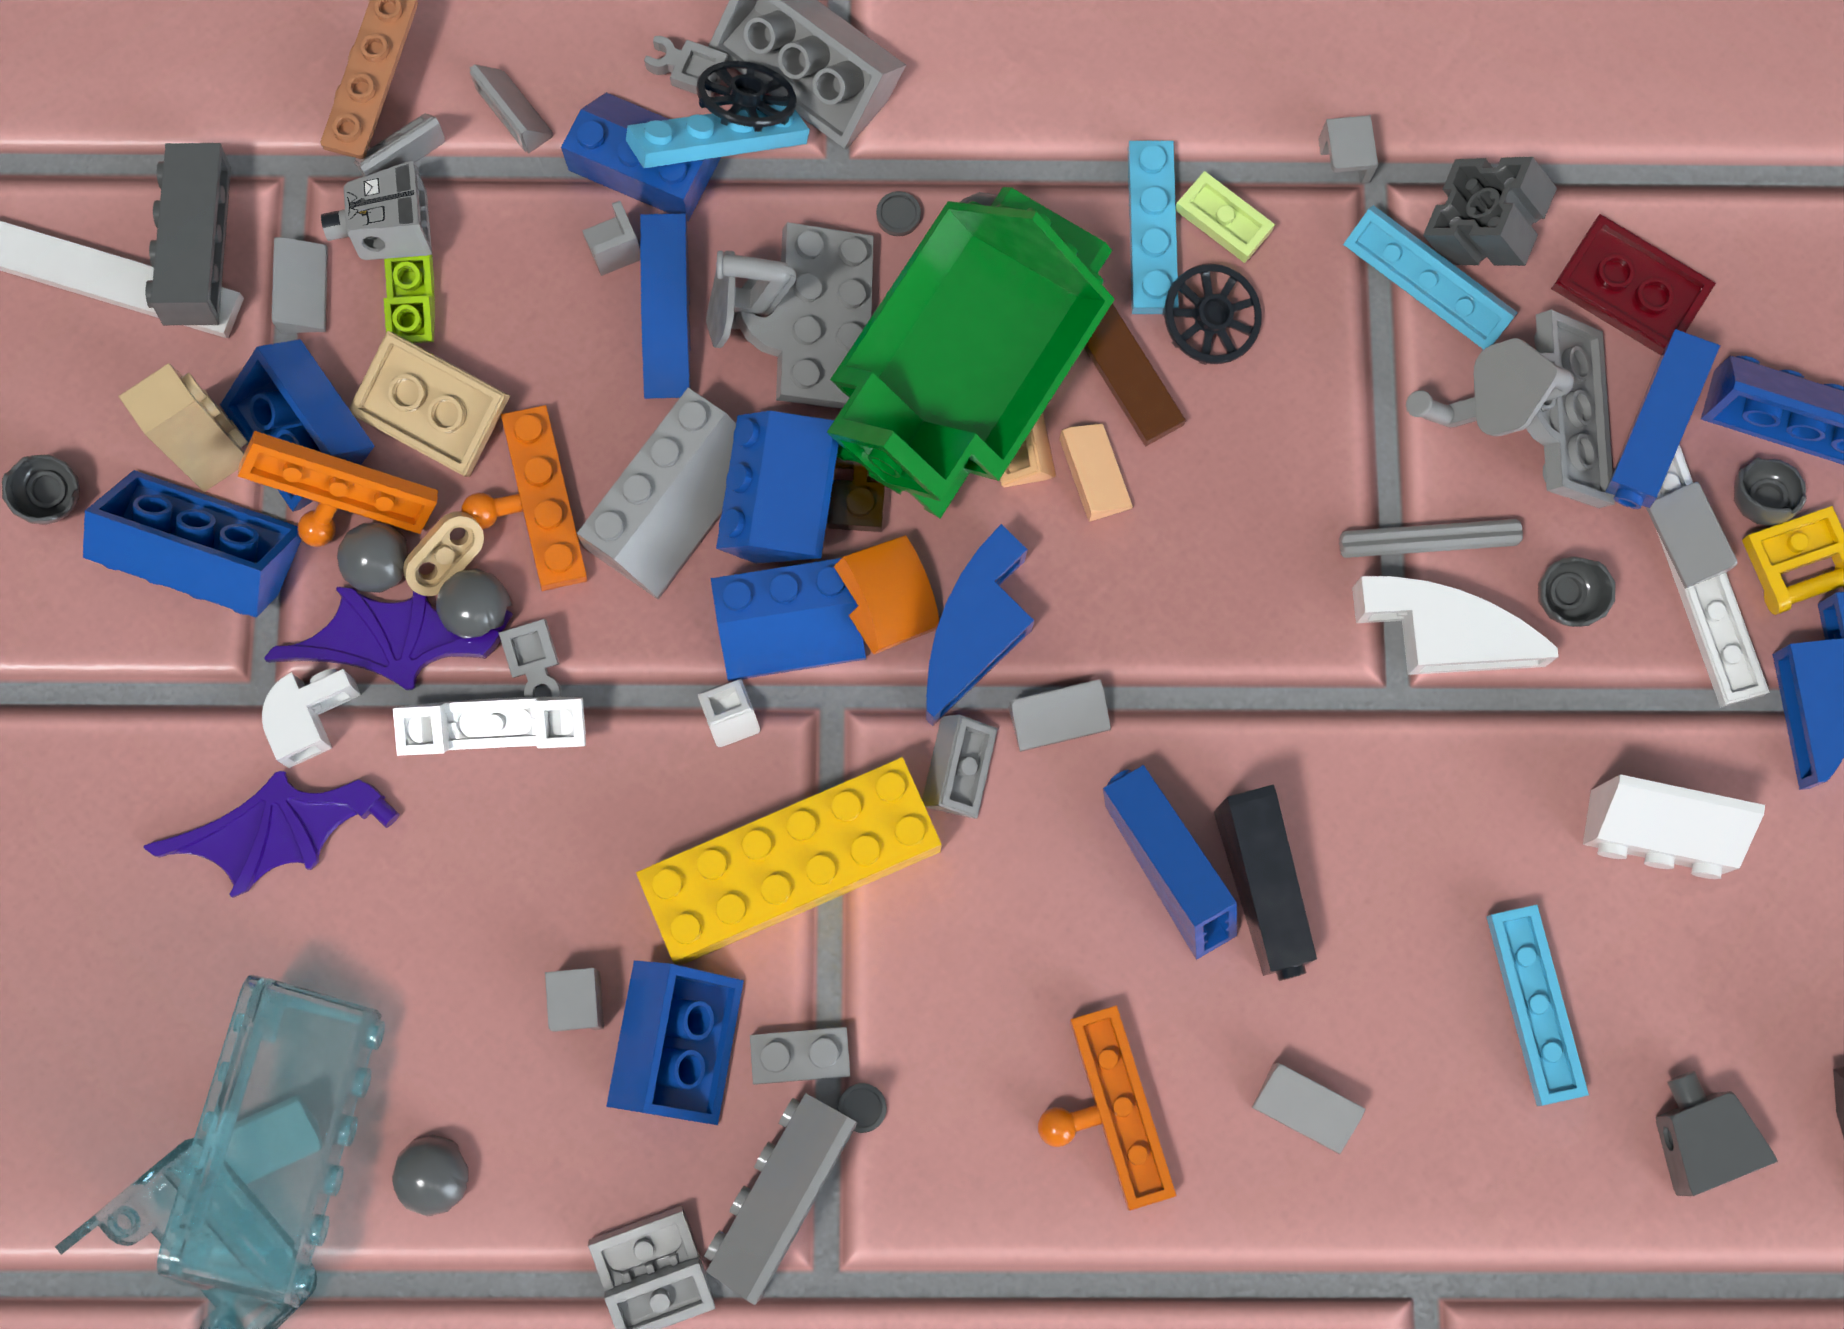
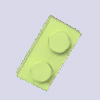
M1205 171L1176 204V212L1244 263L1247 262L1269 236L1275 225Z

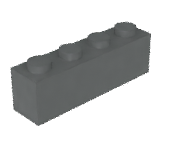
M165 143L164 161H159L157 164V181L161 189L160 200L154 201L153 218L157 227V239L151 240L149 245L150 262L154 271L153 280L146 282L145 295L148 307L154 308L163 326L219 325L231 166L221 143Z

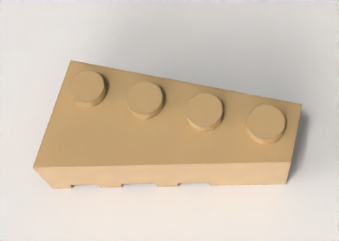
M168 363L118 396L143 433L203 492L239 469L240 461L245 453L241 447L248 443L234 422L229 420L219 405L214 403L204 389L202 390L190 373L183 376Z

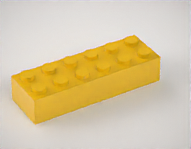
M901 757L636 872V875L674 964L681 966L940 853L942 844L904 758Z

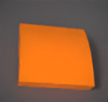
M906 535L844 556L835 564V570L858 604V607L849 617L873 655L937 629L939 615L935 597L924 567Z

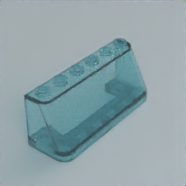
M249 975L245 979L237 999L157 1259L158 1275L182 1286L298 1309L301 1297L306 1298L309 1295L314 1282L315 1267L310 1265L315 1247L323 1245L328 1233L330 1219L329 1216L325 1215L330 1195L336 1196L342 1184L344 1168L339 1163L344 1146L350 1147L355 1138L358 1119L353 1114L358 1097L364 1098L369 1089L371 1069L367 1068L370 1055L372 1049H379L383 1040L385 1022L381 1021L382 1015L377 1009L271 978Z

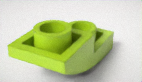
M433 255L384 259L387 298H383L386 332H394L412 343L434 342L435 296Z

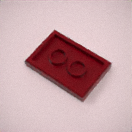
M1599 214L1551 289L1659 355H1662L1675 329L1686 333L1716 283Z

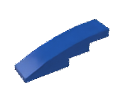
M640 214L644 399L680 398L687 388L691 389L687 214Z

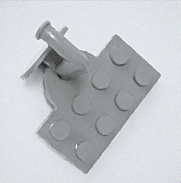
M787 222L782 229L781 261L735 255L734 251L728 250L725 252L718 251L716 273L706 316V324L713 347L722 348L730 336L731 329H741L746 340L757 349L778 357L776 400L842 409L849 397L830 379L871 318L874 236ZM735 277L748 279L742 288L735 287Z
M1552 309L1536 314L1537 332L1534 337L1536 349L1523 340L1513 338L1491 345L1479 354L1474 365L1475 397L1446 405L1432 400L1428 392L1418 390L1409 395L1406 400V409L1410 415L1422 417L1449 428L1477 421L1481 431L1491 436H1503L1526 428L1532 438L1544 446L1545 464L1543 465V477L1546 482L1547 491L1596 508L1615 505L1614 495L1605 492L1613 470L1603 331Z

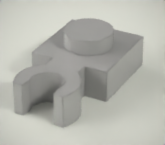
M655 36L653 44L656 50L664 52L666 55L661 59H654L650 56H646L644 59L646 69L656 75H664L671 72L670 80L672 86L697 94V81L703 71L714 64L729 61L728 54L687 39L682 50L674 47L671 40L664 36ZM715 72L708 77V80L713 83L720 84L721 78ZM706 90L709 97H714V92Z
M546 619L499 632L512 678L523 675L527 677L528 682L524 688V697H535V690L541 684H545L551 689L552 697H562V689L559 682L549 676L547 668L559 665L560 663Z

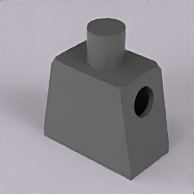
M1695 1071L1667 1081L1678 1108L1657 1116L1656 1125L1676 1196H1695L1778 1162L1774 1152L1732 1091L1717 1092L1706 1096Z

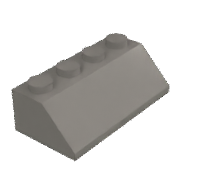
M729 0L708 46L728 54L729 61L756 63L782 75L795 91L797 97L795 110L800 117L844 149L852 144L887 103L906 67V64L818 0ZM735 68L742 74H746L747 69ZM754 71V76L761 79L765 84L773 80V78L766 74ZM780 87L769 92V94L781 97L787 96L788 92L784 87Z
M687 388L577 532L584 549L653 597L659 599L721 517L736 423L724 411L690 388Z
M806 1093L801 1102L795 1098L791 1099L778 1123L786 1129L777 1145L768 1141L754 1166L755 1169L761 1171V1174L752 1190L746 1186L742 1187L729 1210L730 1213L737 1216L727 1234L718 1230L704 1257L711 1260L706 1272L754 1305L761 1300L858 1124L855 1120Z

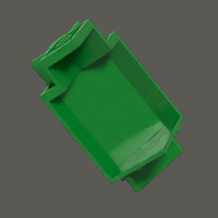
M1002 187L991 206L981 205L974 201L969 203L948 201L830 379L849 397L827 431L839 443L837 457L843 461L847 459L861 463L869 471L868 476L900 495L903 491L909 492L924 506V510L941 519L969 474L999 481L1115 300L1102 285L1104 280L1098 274L1113 250L1103 240L1012 187Z

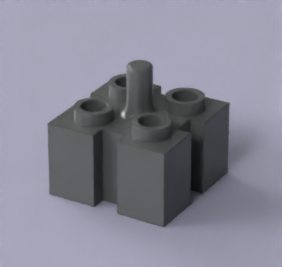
M1534 157L1501 158L1497 167H1492L1486 158L1455 159L1442 189L1448 196V200L1445 205L1435 206L1423 236L1441 256L1453 265H1479L1480 261L1487 257L1494 266H1525L1538 236L1532 224L1540 219H1545L1557 187Z

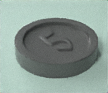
M896 191L885 195L879 201L876 218L880 228L887 234L905 236L912 233L919 225L921 209L918 201L912 195Z
M860 1083L849 1087L841 1095L838 1103V1111L858 1123L854 1132L866 1133L876 1129L883 1122L886 1115L887 1107L883 1094L870 1084Z

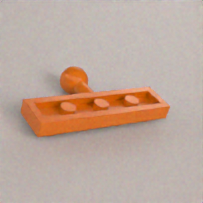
M546 405L501 414L519 494L494 499L485 493H474L464 500L461 512L471 515L482 529L492 526L499 516L523 512L541 591L587 582V575Z
M254 431L240 461L237 476L319 502L315 510L305 513L298 522V534L301 540L313 547L324 546L334 538L336 525L333 516L337 508L421 534L438 500V490L257 431Z
M1117 1005L1070 1019V1025L1095 1105L1071 1113L1060 1107L1046 1110L1038 1121V1133L1041 1139L1050 1146L1062 1147L1073 1140L1077 1131L1101 1124L1128 1211L1176 1197L1177 1195Z

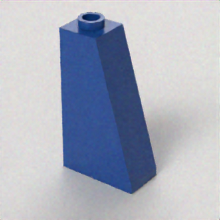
M1677 329L1674 330L1658 361L1605 491L1615 495L1614 500L1617 503L1632 509H1641V506L1650 508L1656 500L1720 345Z
M1142 765L1134 771L1124 770L1113 776L1107 786L1103 788L1105 807L1196 960L1237 937L1236 900L1146 767Z

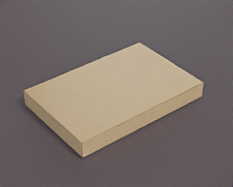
M387 331L349 410L354 417L457 473L470 477L510 395L394 332Z

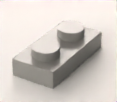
M847 1027L750 1035L753 1085L850 1077Z

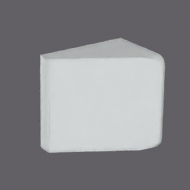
M742 679L698 694L717 747L729 745L760 732L756 715Z

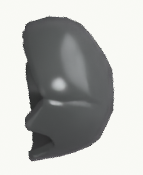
M49 454L31 455L21 458L7 473H4L2 478V499L15 516L31 524L47 525L60 521L74 509L80 498V486L76 474L66 462Z
M1755 458L1746 467L1740 469L1734 482V502L1743 516L1756 524L1772 526L1787 522L1801 511L1807 499L1805 481L1797 469L1777 459Z
M365 522L349 530L340 543L337 552L338 567L342 577L357 590L363 592L382 593L396 586L403 577V566L408 556L406 538L399 531L385 523Z
M1574 556L1565 557L1560 561L1554 562L1544 571L1538 582V602L1548 617L1557 623L1572 627L1589 626L1606 617L1615 602V581L1606 566L1599 561Z
M477 568L459 571L445 581L436 601V611L447 631L464 639L481 637L491 629L501 627L504 624L507 607L512 606L510 596L502 583L493 574Z
M433 1134L414 1139L399 1153L392 1175L394 1191L403 1206L410 1211L425 1216L448 1212L463 1198L467 1189V1182L469 1181L468 1166L459 1151L458 1145L450 1139Z

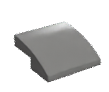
M683 1206L589 1239L588 1247L605 1291L604 1299L615 1329H662L715 1309L711 1289Z

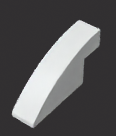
M1361 576L1352 587L1356 624L1402 621L1408 675L1546 667L1559 657L1558 648L1523 620L1487 600L1462 590L1429 581L1394 576Z

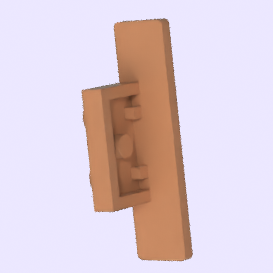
M417 0L369 1L355 44L349 52L348 64L341 84L335 92L334 104L320 141L324 150L359 159L366 157L418 6Z

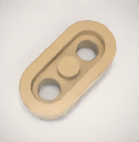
M460 511L446 514L407 556L403 566V573L409 587L414 592L423 596L438 595L444 582L455 573L463 571L479 553L484 543V534L479 523L471 515ZM458 527L465 529L463 538L459 540L450 539V533L453 529ZM426 562L435 564V568L430 574L423 575L419 573V568L422 564Z

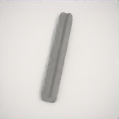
M1517 519L1351 530L1342 532L1339 538L1341 555L1345 558L1517 546L1523 539L1521 522Z

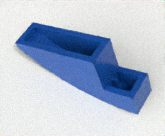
M1002 524L979 547L962 571L945 604L936 629L929 661L926 695V720L932 726L1032 631L1034 619L1000 587L1025 562L1028 550Z
M1836 592L1818 603L1825 640L1789 644L1772 654L1799 790L1810 789L1827 782L1844 758V592Z

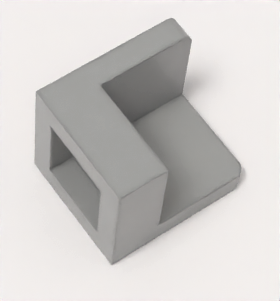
M1371 115L1326 119L1318 139L1320 154L1330 155L1332 171L1358 170L1360 183H1370L1378 167Z
M621 201L612 203L615 218L582 230L601 276L640 261V248L637 237Z
M595 968L545 972L548 1027L551 1031L587 1028L592 1030L604 1029L600 971Z

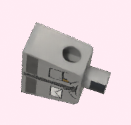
M414 161L405 162L347 182L344 186L345 209L321 214V223L327 240L331 241L350 237L361 259L374 260L432 254L427 191Z

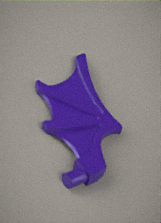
M337 587L336 591L341 596L340 605L335 616L326 627L305 641L288 646L273 647L264 659L268 663L312 661L350 665L382 675L405 690H413L416 688L415 682L420 671L434 661L447 657L486 659L501 642L499 632L504 631L513 614L506 609L504 624L501 627L491 629L481 637L464 639L447 631L436 609L428 601L427 596L413 591V596L410 599L388 603L370 599L359 594L354 588Z
M278 771L273 774L255 795L223 817L181 835L146 844L144 849L159 858L171 854H190L214 862L231 879L233 888L229 895L235 898L248 892L261 876L280 865L303 863L307 870H312L319 863V854L327 838L347 819L357 814L361 818L366 819L372 814L383 826L388 828L398 819L400 814L384 800L385 796L374 786L360 779L324 793H306L297 790L289 782L286 772Z

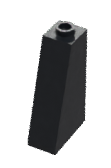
M1274 784L1229 796L1216 808L1214 816L1262 974L1265 976L1276 973L1279 981L1304 975L1307 973L1304 965L1317 960Z

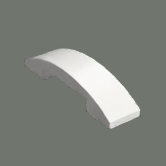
M582 697L491 698L427 703L393 708L397 756L445 753L448 750L519 746L557 748L587 745Z

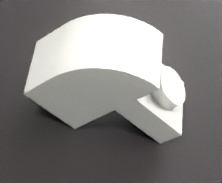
M336 669L322 671L314 675L310 679L311 684L306 686L301 679L291 672L281 678L271 688L263 705L262 724L265 735L278 762L291 768L332 749L318 715L361 696L355 679L344 669L339 671Z

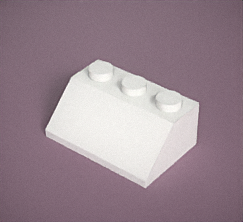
M1620 774L1591 790L1583 845L1598 848L1597 854L1607 858L1626 859L1627 854L1645 858L1644 864L1650 867L1673 869L1674 864L1692 868L1691 874L1707 879H1721V874L1740 868L1764 816L1765 805Z

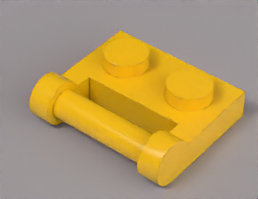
M1833 506L1750 534L1742 539L1764 589L1766 606L1774 615L1789 611L1792 604L1840 587L1844 589V530ZM1830 557L1835 564V570L1787 587L1781 577V574Z

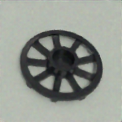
M726 61L714 64L702 72L696 86L700 107L707 108L711 113L721 118V124L727 126L731 122L737 125L753 127L755 132H762L763 127L779 123L787 124L789 117L795 111L797 103L793 87L782 75L768 67L751 62ZM742 68L747 69L746 74L732 77L727 69ZM754 71L766 74L773 78V80L765 84L761 79L754 76ZM715 72L729 87L713 83L708 80V77ZM780 87H784L788 92L787 96L781 97L765 95ZM706 90L724 96L709 97ZM729 104L733 105L728 111L719 107ZM769 105L786 106V108L780 112ZM741 110H746L749 117L737 114ZM756 110L761 111L768 117H759Z
M1219 264L1198 265L1181 274L1172 283L1162 312L1175 348H1179L1184 354L1204 365L1224 364L1244 355L1255 343L1262 322L1260 301L1252 285L1237 271ZM1210 271L1230 276L1220 294H1213ZM1199 273L1204 293L1203 298H1200L1185 283L1190 277ZM1238 281L1248 292L1250 298L1231 304L1227 297ZM1178 291L1195 305L1194 309L1173 308ZM1253 306V327L1233 319L1234 312ZM1174 317L1193 318L1195 324L1180 335ZM1227 327L1249 336L1240 348L1236 349L1226 332ZM1199 330L1204 331L1201 352L1195 350L1186 342ZM1214 334L1218 335L1227 354L1210 355Z

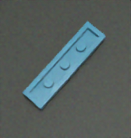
M769 105L780 112L786 108V106ZM741 110L737 114L749 117L746 110ZM756 110L759 117H768L761 111ZM796 110L789 117L787 124L779 123L763 127L762 132H755L753 127L737 125L731 122L726 126L721 124V118L713 113L696 114L690 117L662 121L653 120L647 123L628 125L626 142L642 167L650 168L807 144L810 129Z
M1129 141L1127 149L1132 314H1162L1167 293L1172 283L1178 278L1174 141ZM1178 292L1175 297L1173 308H1179Z
M1374 205L1367 210L1343 244L1483 350L1496 342L1518 314L1517 311Z
M1538 905L1486 916L1536 1105L1543 1106L1589 1096Z

